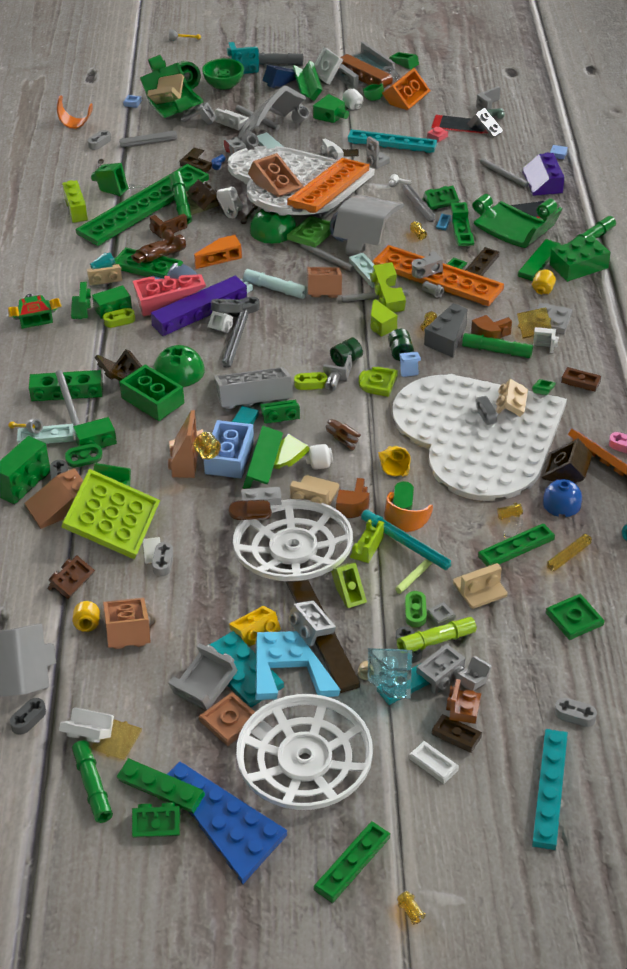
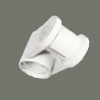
M228 187L217 191V199L225 215L228 218H235L238 215V211L243 208L236 189Z

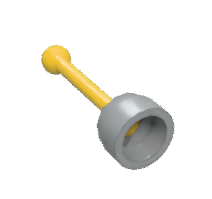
M169 29V40H176L178 37L201 39L200 34H178L176 30Z
M30 419L27 424H17L15 422H9L8 424L11 429L26 427L30 433L36 434L40 433L43 429V423L40 419Z

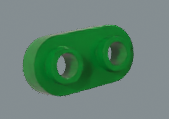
M97 444L70 448L65 453V461L68 466L74 468L98 463L103 456L102 448ZM94 453L96 456L91 457L90 454ZM76 457L78 460L73 461L72 458Z

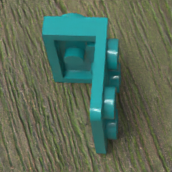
M229 42L227 56H229V59L237 60L243 64V74L258 73V47L236 48L234 42Z

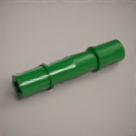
M174 171L170 174V180L177 205L176 210L178 216L181 214L187 216V224L192 222V217L185 192V184L181 172Z
M613 216L605 217L583 234L577 235L570 242L588 236H594L597 239L616 226L615 218Z
M464 333L463 347L479 349L480 351L484 349L530 359L532 356L533 345L511 342Z
M85 740L78 741L73 744L72 752L76 761V768L80 771L82 782L88 795L87 801L91 806L95 821L98 823L107 822L112 818L113 813L108 801V794L104 791L101 777L96 768V759L93 757L89 742Z

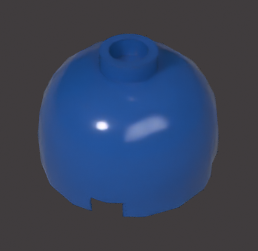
M565 479L556 480L546 488L543 496V506L550 514L558 517L559 514H566L565 517H570L577 514L581 509L582 493L574 482Z

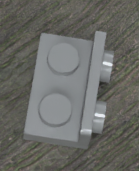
M314 600L293 604L288 621L309 646L314 645L317 636L334 633L336 626Z
M446 644L418 665L416 672L432 684V693L436 695L441 690H445L456 679L457 673L465 669L466 658Z

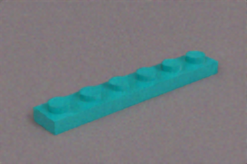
M352 129L348 135V142L367 144V137L370 136L379 142V146L384 148L392 147L434 153L437 146V140L402 135Z
M545 729L532 847L556 850L568 732Z

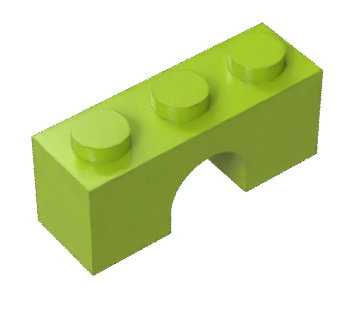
M69 180L63 182L64 199L66 205L69 206L72 223L87 221L86 204L78 181Z
M393 263L373 265L370 279L375 284V294L379 295V302L394 313L405 311L406 298L402 287H390L395 286L397 277Z

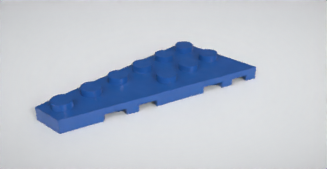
M179 762L167 774L198 787L205 792V796L194 814L189 813L197 820L199 827L217 851L223 855L226 863L235 871L242 884L249 879L287 836L285 828L184 763Z

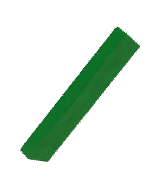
M545 239L518 271V277L533 281L536 273L542 270L550 261L551 248L557 247L561 243Z
M542 523L479 551L478 558L487 567L496 563L500 565L555 540V534Z
M371 821L314 885V891L331 903H334L390 839V832Z

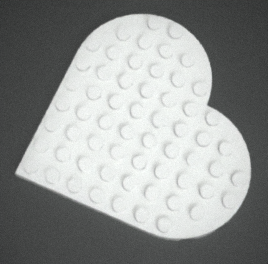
M256 146L254 150L245 148L233 153L228 159V170L231 175L247 184V197L249 200L263 208L264 211L277 212L282 216L287 214L309 215L328 212L370 179L375 172V169L369 168V171L319 211L310 213L307 210L295 209L293 206L287 205V199L297 191L277 197L257 186L248 175L252 162L278 153L301 184L305 186L338 160L279 146L266 149V146Z
M454 374L434 375L415 380L405 386L397 394L393 402L392 413L396 428L402 435L409 437L412 443L430 449L429 466L432 469L433 476L439 483L446 485L449 491L468 499L495 501V498L506 497V499L520 495L522 490L531 488L538 480L564 412L567 399L528 391L525 412L521 417L505 408L500 414L497 413V423L486 425L476 408V398L487 396L496 410L500 384L456 376Z

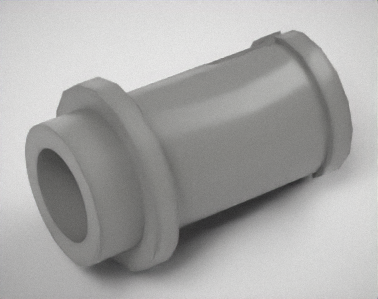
M428 281L423 283V287L426 288H422V291L430 293L436 298L442 297L444 294V288L441 285H434Z

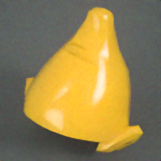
M388 446L384 451L378 452L381 467L387 475L396 477L409 474L411 457L405 448Z

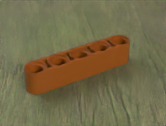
M349 54L340 57L343 59L341 64L357 74L358 80L368 85H380L382 83L384 88L392 85L393 78L389 73Z

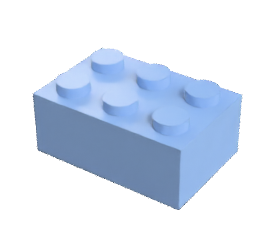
M216 421L203 457L205 474L242 479L254 443L253 424Z

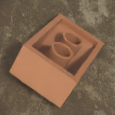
M278 153L253 161L248 175L257 186L277 197L290 194L304 187Z
M307 267L308 295H311V297L328 295L330 298H337L338 295H342V273L340 267Z
M195 410L190 411L175 437L174 446L170 448V456L172 458L168 459V469L172 471V477L195 478L199 454Z
M75 468L54 477L24 503L40 529L65 519L83 482Z
M144 598L103 602L108 648L121 649L128 645L140 647L146 645V643H151L149 618Z

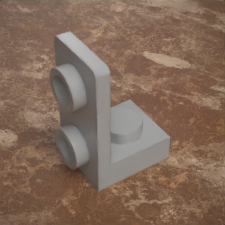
M497 86L477 94L476 107L480 110L484 108L486 110L492 109V102L500 99L501 88Z
M205 102L196 105L191 110L184 111L181 121L184 122L201 114L202 119L210 125L216 117L212 108Z
M485 108L476 113L467 123L470 127L482 124L493 138L502 132L500 126Z
M370 136L367 137V164L378 169L390 163V157L379 152V142Z

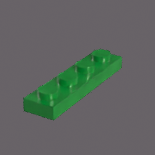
M130 758L127 759L116 776L124 784L168 803H175V806H179L193 814L205 796V792L202 789Z

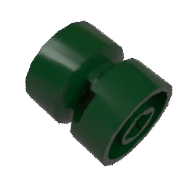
M402 328L395 329L389 334L388 342L395 360L400 361V354L414 352L411 337L407 330Z
M351 337L330 349L331 359L336 366L344 367L348 355H351L352 362L362 357V346L357 339Z

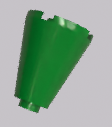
M179 62L187 84L191 89H194L198 86L201 79L200 69L192 62Z

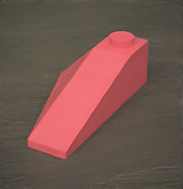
M201 274L181 275L179 279L164 276V279L146 277L133 281L143 316L151 315V312L190 296L206 287Z

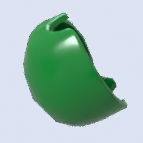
M382 83L380 85L371 84L363 88L364 97L369 101H376L383 97L384 87Z

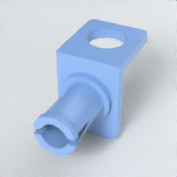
M418 352L400 354L402 377L419 374L418 361H421V357Z

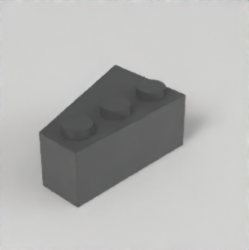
M454 303L425 328L424 345L454 357L459 340L462 338L467 326L468 309Z

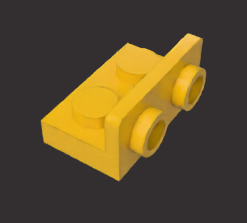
M265 606L229 623L230 630L241 636L242 640L249 647L256 644L257 632H278L281 630L276 612Z

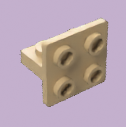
M498 563L453 579V584L471 609L505 598L508 594L500 583L502 568Z

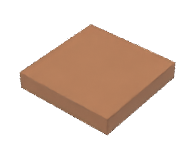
M231 692L199 716V721L224 744L229 746L239 738L244 724L255 711Z

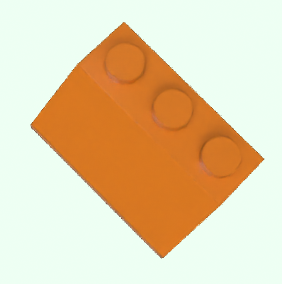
M413 68L382 94L390 105L409 110L431 90L416 69Z

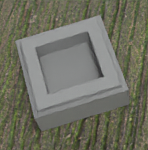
M444 602L427 610V616L436 626L446 625L448 622L456 619V615Z

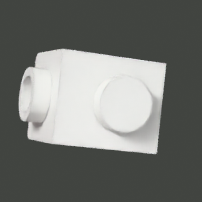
M212 311L208 327L228 333L233 325V317L225 313Z
M535 327L533 345L550 347V353H553L554 347L558 346V337L555 336L556 329Z

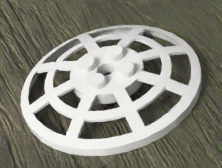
M305 499L281 500L282 505H272L271 510L272 513L285 510L286 519L275 521L267 526H263L257 520H241L233 535L234 552L239 562L254 574L279 581H301L326 574L339 566L347 558L353 545L351 525L341 512L324 503L311 502ZM293 509L320 512L323 515L317 522L309 519L294 518ZM330 517L341 525L345 535L334 538L331 531L324 526ZM295 524L311 526L312 528L310 530L295 527ZM250 525L259 531L253 539L252 546L240 544L243 533ZM287 525L286 529L280 530L277 533H273L271 531L275 528ZM321 531L328 540L317 542L315 534ZM263 536L270 539V547H258ZM347 541L344 553L337 560H331L335 545ZM329 547L324 558L315 555L317 549ZM240 551L252 552L256 561L262 566L255 567L248 563L242 557ZM259 553H269L274 559L266 563ZM309 560L316 562L312 566L300 569L301 563ZM280 563L290 564L292 569H281L275 566ZM322 565H327V566H325V567H323V568H321V569H319V570H315V571H312V572H308V571L314 570V569H316V568H318V567H320V566H322ZM267 570H271V571L278 572V573H284V574L271 573V572H267Z
M297 694L276 699L262 706L247 720L239 734L236 756L239 771L244 781L259 797L283 808L312 810L338 803L351 795L362 784L371 767L373 748L371 735L365 722L350 707L326 696ZM298 705L317 706L314 718L299 717L287 720L282 709ZM326 708L346 717L354 724V727L343 733L335 725L323 720ZM270 714H274L278 725L268 731L262 741L249 736L259 722ZM298 725H312L310 732L294 733L291 728ZM320 728L330 731L337 738L328 742L319 735ZM283 731L286 738L280 746L270 745L269 742L279 732ZM359 733L363 738L366 748L365 763L352 762V749L349 740ZM246 744L258 749L257 761L259 772L248 774L245 769L244 748ZM343 745L345 762L332 760V750ZM265 752L278 756L279 765L267 769L264 761ZM306 753L309 754L311 757L308 759H301L299 756ZM329 769L342 770L337 778L329 784L322 777ZM349 771H362L357 781L347 790L338 795L334 792L333 788L343 781ZM284 773L292 781L288 788L279 784L272 777ZM265 779L275 789L286 794L283 800L272 797L259 789L253 782ZM314 780L319 787L313 790H298L301 781ZM324 793L328 798L312 803L292 802L295 796H315Z

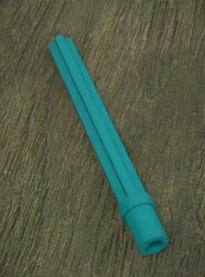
M368 509L362 512L361 519L365 522L371 519V525L374 528H377L378 521L384 522V533L444 570H448L452 564L449 558L387 522L380 515H376Z

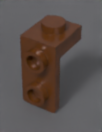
M181 214L163 222L156 215L150 217L149 227L153 233L162 238V232L166 229L172 230L173 233L186 229L187 216Z

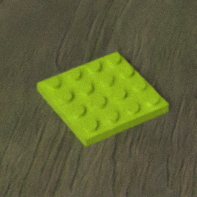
M89 469L61 528L135 560L160 500Z

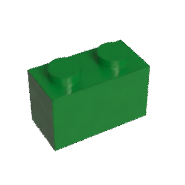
M123 285L92 295L93 307L101 319L108 312L125 308L132 309L131 295Z
M109 417L73 426L78 446L97 444L104 448L117 444L115 429Z

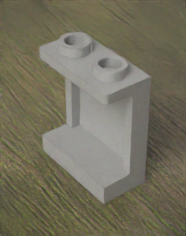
M199 643L197 645L199 654L180 679L173 676L168 684L174 694L204 710H208L238 670L234 664V659L226 653L222 655L212 646H204Z

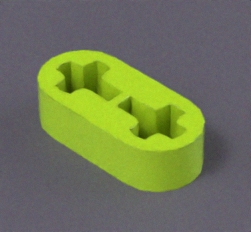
M131 308L108 312L103 316L104 325L108 328L131 324L135 321V311Z
M322 372L299 373L294 376V387L298 390L323 389L328 377Z

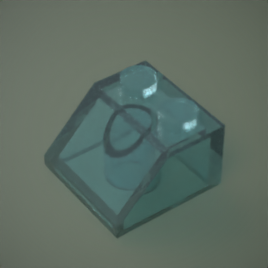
M368 648V680L388 698L411 699L412 650Z

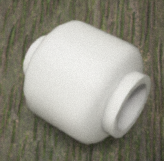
M348 89L343 93L342 101L345 102V106L350 110L362 107L363 96L356 89Z
M326 444L310 446L309 453L305 455L307 464H311L314 470L329 468L333 462L332 449L328 448Z

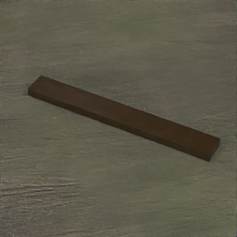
M308 579L285 581L295 603L314 600L324 612ZM335 632L333 634L317 636L315 644L333 680L340 688V694L360 688V681Z

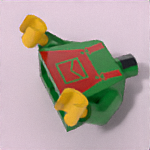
M27 294L25 298L19 300L18 306L8 307V314L14 320L20 319L21 329L53 323L52 313L58 307H61L59 298L45 300L43 295L34 296L33 294Z

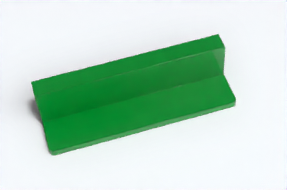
M309 60L304 69L294 65L293 69L300 93L315 101L322 92V87L314 63Z
M262 426L242 487L243 489H250L253 480L264 484L269 483L283 432Z

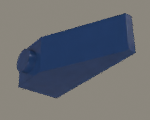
M267 65L262 81L272 88H275V86L282 87L296 80L294 69Z

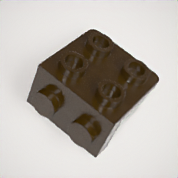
M198 179L187 191L189 197L202 210H205L213 199L218 201L217 190L213 189L206 181L202 182Z
M125 349L116 363L100 355L94 357L98 362L97 365L105 371L104 374L111 380L117 379L121 381L142 367L133 353Z

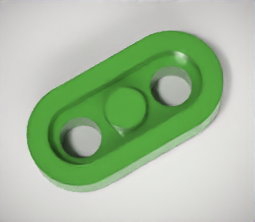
M411 591L405 597L406 623L411 627H421L426 623L427 617L426 596L422 592Z

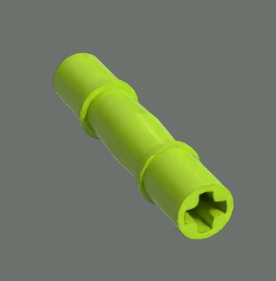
M466 617L423 632L417 631L414 634L398 638L397 648L404 655L417 650H424L427 646L440 644L450 639L456 640L459 637L475 633L477 629L476 622L472 617Z

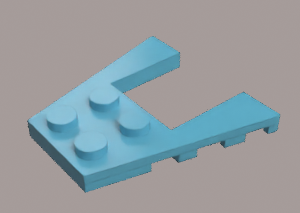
M297 631L257 632L255 700L277 699L278 690L270 668L307 667L317 695L326 697L339 696L340 688Z

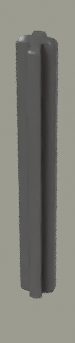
M242 310L238 314L222 360L224 367L232 366L248 318L247 310Z

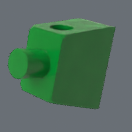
M330 94L313 105L314 119L335 123L340 118L347 119L349 116V111L345 110V102Z
M122 163L103 164L91 174L92 181H96L99 189L103 192L121 196L129 189Z

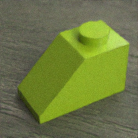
M375 299L372 304L370 327L373 332L383 337L397 329L398 315Z
M356 563L341 565L331 571L335 587L347 608L367 603Z

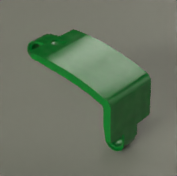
M157 55L148 59L152 72L141 76L140 80L147 96L148 90L157 89L159 78L177 74L184 76L178 62L166 67L165 60L163 61L161 55ZM185 77L181 98L172 102L156 104L147 96L149 103L163 118L204 103L203 99L187 84Z
M483 194L472 204L475 212L480 215L473 223L475 226L502 241L521 248H527L551 229L563 210L561 207L558 208L555 200L550 198L536 209L538 216L542 219L524 213L502 201L492 207L493 200L488 194Z

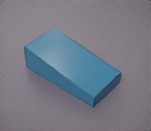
M441 214L436 229L446 231L451 221V215Z

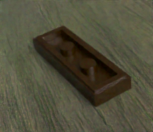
M484 247L465 271L483 276L499 257L500 251Z

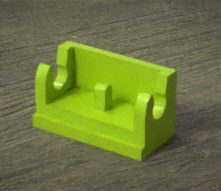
M371 519L368 520L364 533L358 543H355L352 547L350 558L369 564L384 538V522L378 521L377 528H374L371 525Z

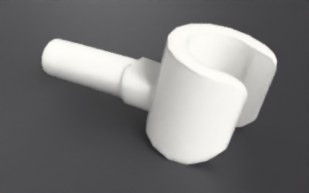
M396 174L391 175V180L389 181L390 186H395L397 183H411V180L401 179Z

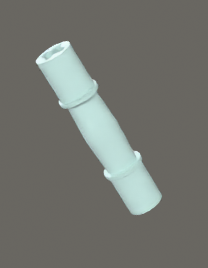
M246 269L243 275L244 282L247 281L258 287L263 286L304 299L307 294V286L265 275L263 272L260 273Z

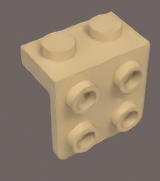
M177 74L159 78L157 89L148 90L147 96L156 104L172 102L181 98L184 76Z
M306 475L301 482L292 481L290 485V498L305 499L330 506L339 490V484Z

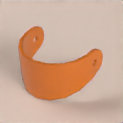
M60 95L57 103L59 120L68 128L77 129L83 126L92 113L93 104L90 103L87 117L75 118L65 111L62 103L63 96Z
M390 492L388 494L384 512L387 522L404 532L418 530L428 522L433 511V505L430 504L423 510H406L393 505L394 493Z

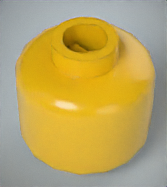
M546 269L536 273L532 282V288L536 293L543 295L552 292L556 282L554 274Z
M91 601L78 603L73 610L72 622L74 627L82 632L96 629L100 619L99 607Z

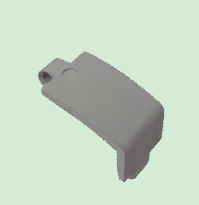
M283 86L254 111L242 127L237 138L246 144L248 150L258 145L259 139L251 131L259 126L268 111L280 116H286L292 111L291 118L293 122L301 123L309 116L308 108L301 104L305 101L306 97L288 86Z
M355 195L339 207L333 236L348 239L346 255L350 256L366 251V244L364 243L379 246L385 221L394 212L402 209L404 204L364 195Z
M42 624L0 630V697L22 695L48 688L47 666L56 664L54 644L44 643Z

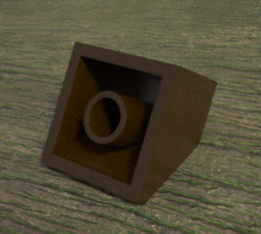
M579 439L550 452L542 478L548 481L565 479L574 483L583 481L586 478L592 452Z

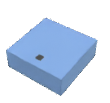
M128 95L123 101L124 106L137 108L142 101L141 96Z
M553 145L550 153H554L558 159H565L568 147Z

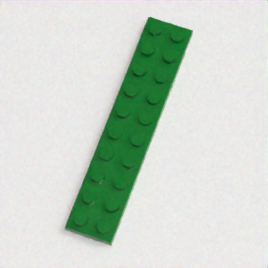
M189 164L176 170L182 174L185 192L198 179L202 182L209 180V174ZM170 174L76 228V234L99 246L175 200L174 192L171 188Z

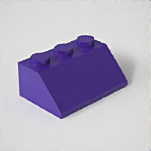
M554 153L538 154L523 168L526 181L529 182V188L533 196L563 193L565 177Z

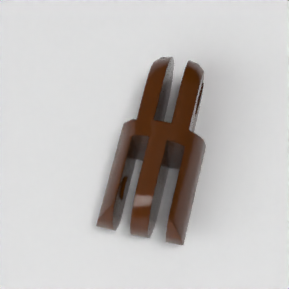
M333 419L328 420L327 423L329 425L325 426L326 431L347 448L354 450L356 447L354 444H357L359 441L357 437H360L361 434L347 424H342Z
M265 500L234 501L228 508L229 515L235 520L269 519L272 515L270 503Z

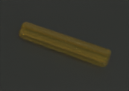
M583 534L547 561V568L551 571L557 570L590 545L592 537L588 534Z

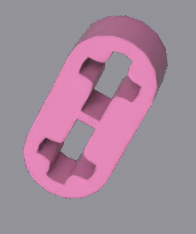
M620 432L612 433L609 439V446L614 450L627 454V434Z

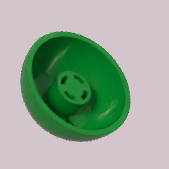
M222 58L207 62L203 66L202 72L210 86L219 90H227L235 87L240 82L244 66L237 60Z
M261 209L254 215L250 223V234L254 239L263 243H281L287 241V234L296 228V224L290 214L282 216L277 212H267Z
M174 345L164 349L157 356L153 365L154 370L183 387L197 383L205 373V366L201 356L192 348L184 345Z

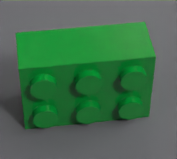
M588 236L551 248L549 265L568 282L608 269L611 252L594 236Z
M146 364L119 381L121 398L158 421L185 403L183 386Z
M27 436L0 460L1 499L15 505L50 473L46 443Z

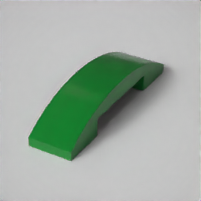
M467 202L451 203L452 223L457 245L474 246L473 233H471L468 219Z

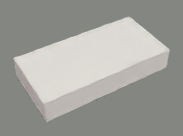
M425 741L409 754L411 761L443 784L459 769L456 763Z

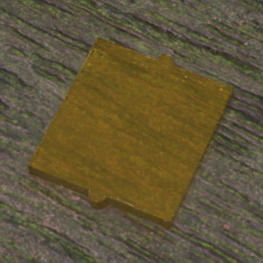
M546 307L517 313L518 328L521 330L523 339L534 337L535 327L552 329L550 324L551 318L548 316Z
M113 720L111 737L100 739V742H94L91 748L106 754L107 757L113 756L125 760L142 732V728L130 725L127 721Z

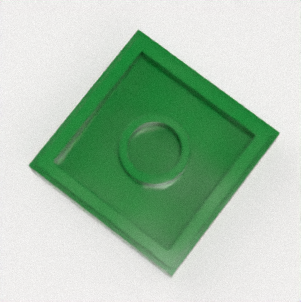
M581 593L546 608V614L568 640H572L604 625L605 620Z

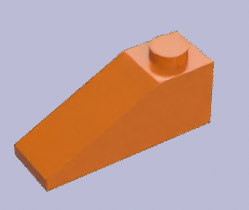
M236 235L219 238L194 254L195 268L199 269L241 259L242 248Z

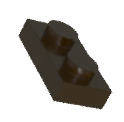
M190 154L179 160L180 166L183 167L189 164L205 173L212 168V162Z
M444 714L441 715L432 728L433 736L472 753L482 738L481 731L459 721L449 720V717Z

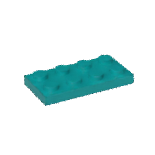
M234 631L211 643L210 646L215 648L218 653L222 655L226 653L234 659V664L238 671L227 686L250 708L263 701L255 700L256 653ZM270 668L276 688L279 691L284 688V682Z

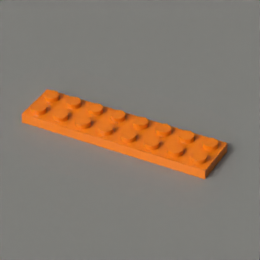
M341 158L288 198L287 205L293 206L295 209H304L310 213H315L369 171L370 164Z
M388 245L372 261L374 265L392 262L396 274L422 284L428 281L434 285H441L445 292L486 306H490L504 290V283L444 263L443 272L424 278H415L412 276V261L422 259L424 256Z

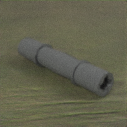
M259 53V64L303 65V54Z

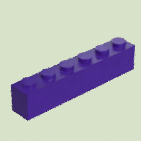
M236 275L151 312L152 326L162 336L170 334L212 314L211 301L213 299L240 300L247 298V285Z

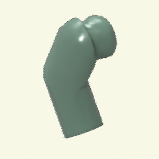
M502 108L487 110L492 117L497 116L498 119H502L505 116Z

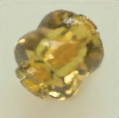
M211 432L200 433L193 443L194 449L203 459H213L221 450L220 442Z

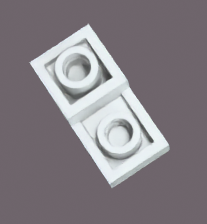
M322 139L321 152L325 157L336 160L344 158V152L339 146L327 139Z

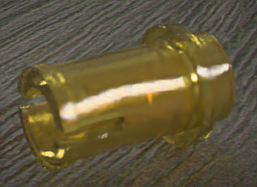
M414 221L410 224V231L415 233L419 240L427 237V232L422 228L420 222Z
M430 311L425 314V319L420 326L423 332L437 318L435 312Z
M515 502L513 505L497 508L499 519L502 520L514 516L519 518L520 515H523L522 505Z
M405 891L397 898L398 907L404 909L413 925L421 922L419 917L424 919L426 914L414 900L415 895Z

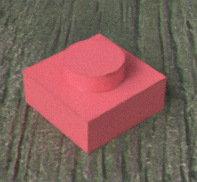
M435 127L427 132V138L437 140V142L448 137V131L440 127Z

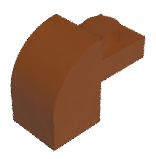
M487 315L472 320L471 334L501 339L511 335L512 320L507 317L493 322Z
M357 478L354 491L339 489L336 510L341 512L346 518L359 517L364 510L369 509L370 493L368 492V487H365L364 478Z

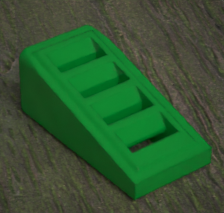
M397 52L389 57L394 63L409 70L419 65L418 55Z

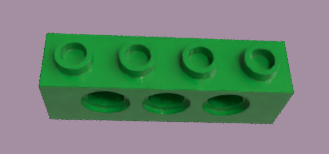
M101 370L63 372L72 399L103 397ZM55 373L30 374L29 393L31 402L64 400Z

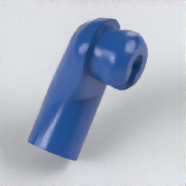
M221 154L211 160L214 170L221 168V163L226 160L225 156Z

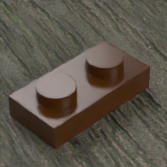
M567 367L562 376L561 383L596 392L602 376Z

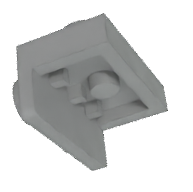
M280 487L241 489L242 500H265L270 503V506L282 505Z

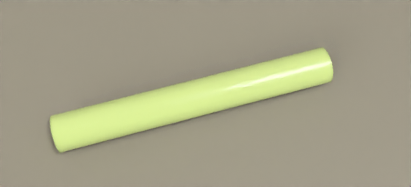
M425 559L395 588L396 592L401 594L433 563Z

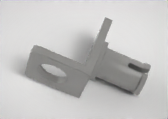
M348 355L344 367L323 365V373L328 377L325 384L326 389L330 390L331 386H333L332 391L336 390L338 380L347 381L352 368L351 355Z

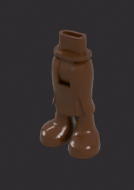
M166 229L162 232V241L142 246L136 250L135 254L131 255V258L137 263L154 261L159 257L184 250L186 248V240L182 235L174 236L172 230Z

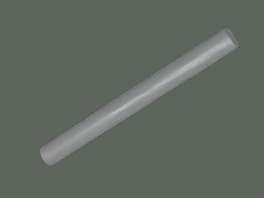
M237 105L235 108L249 117L254 113L240 105ZM265 117L261 121L276 130L280 129L279 124Z
M484 158L480 160V164L525 188L528 187L529 182Z
M301 244V248L350 272L354 269L353 265L318 248Z
M402 289L404 295L408 296V289ZM375 292L342 295V302L379 299V295H376Z
M58 370L55 374L73 426L80 425L63 372Z

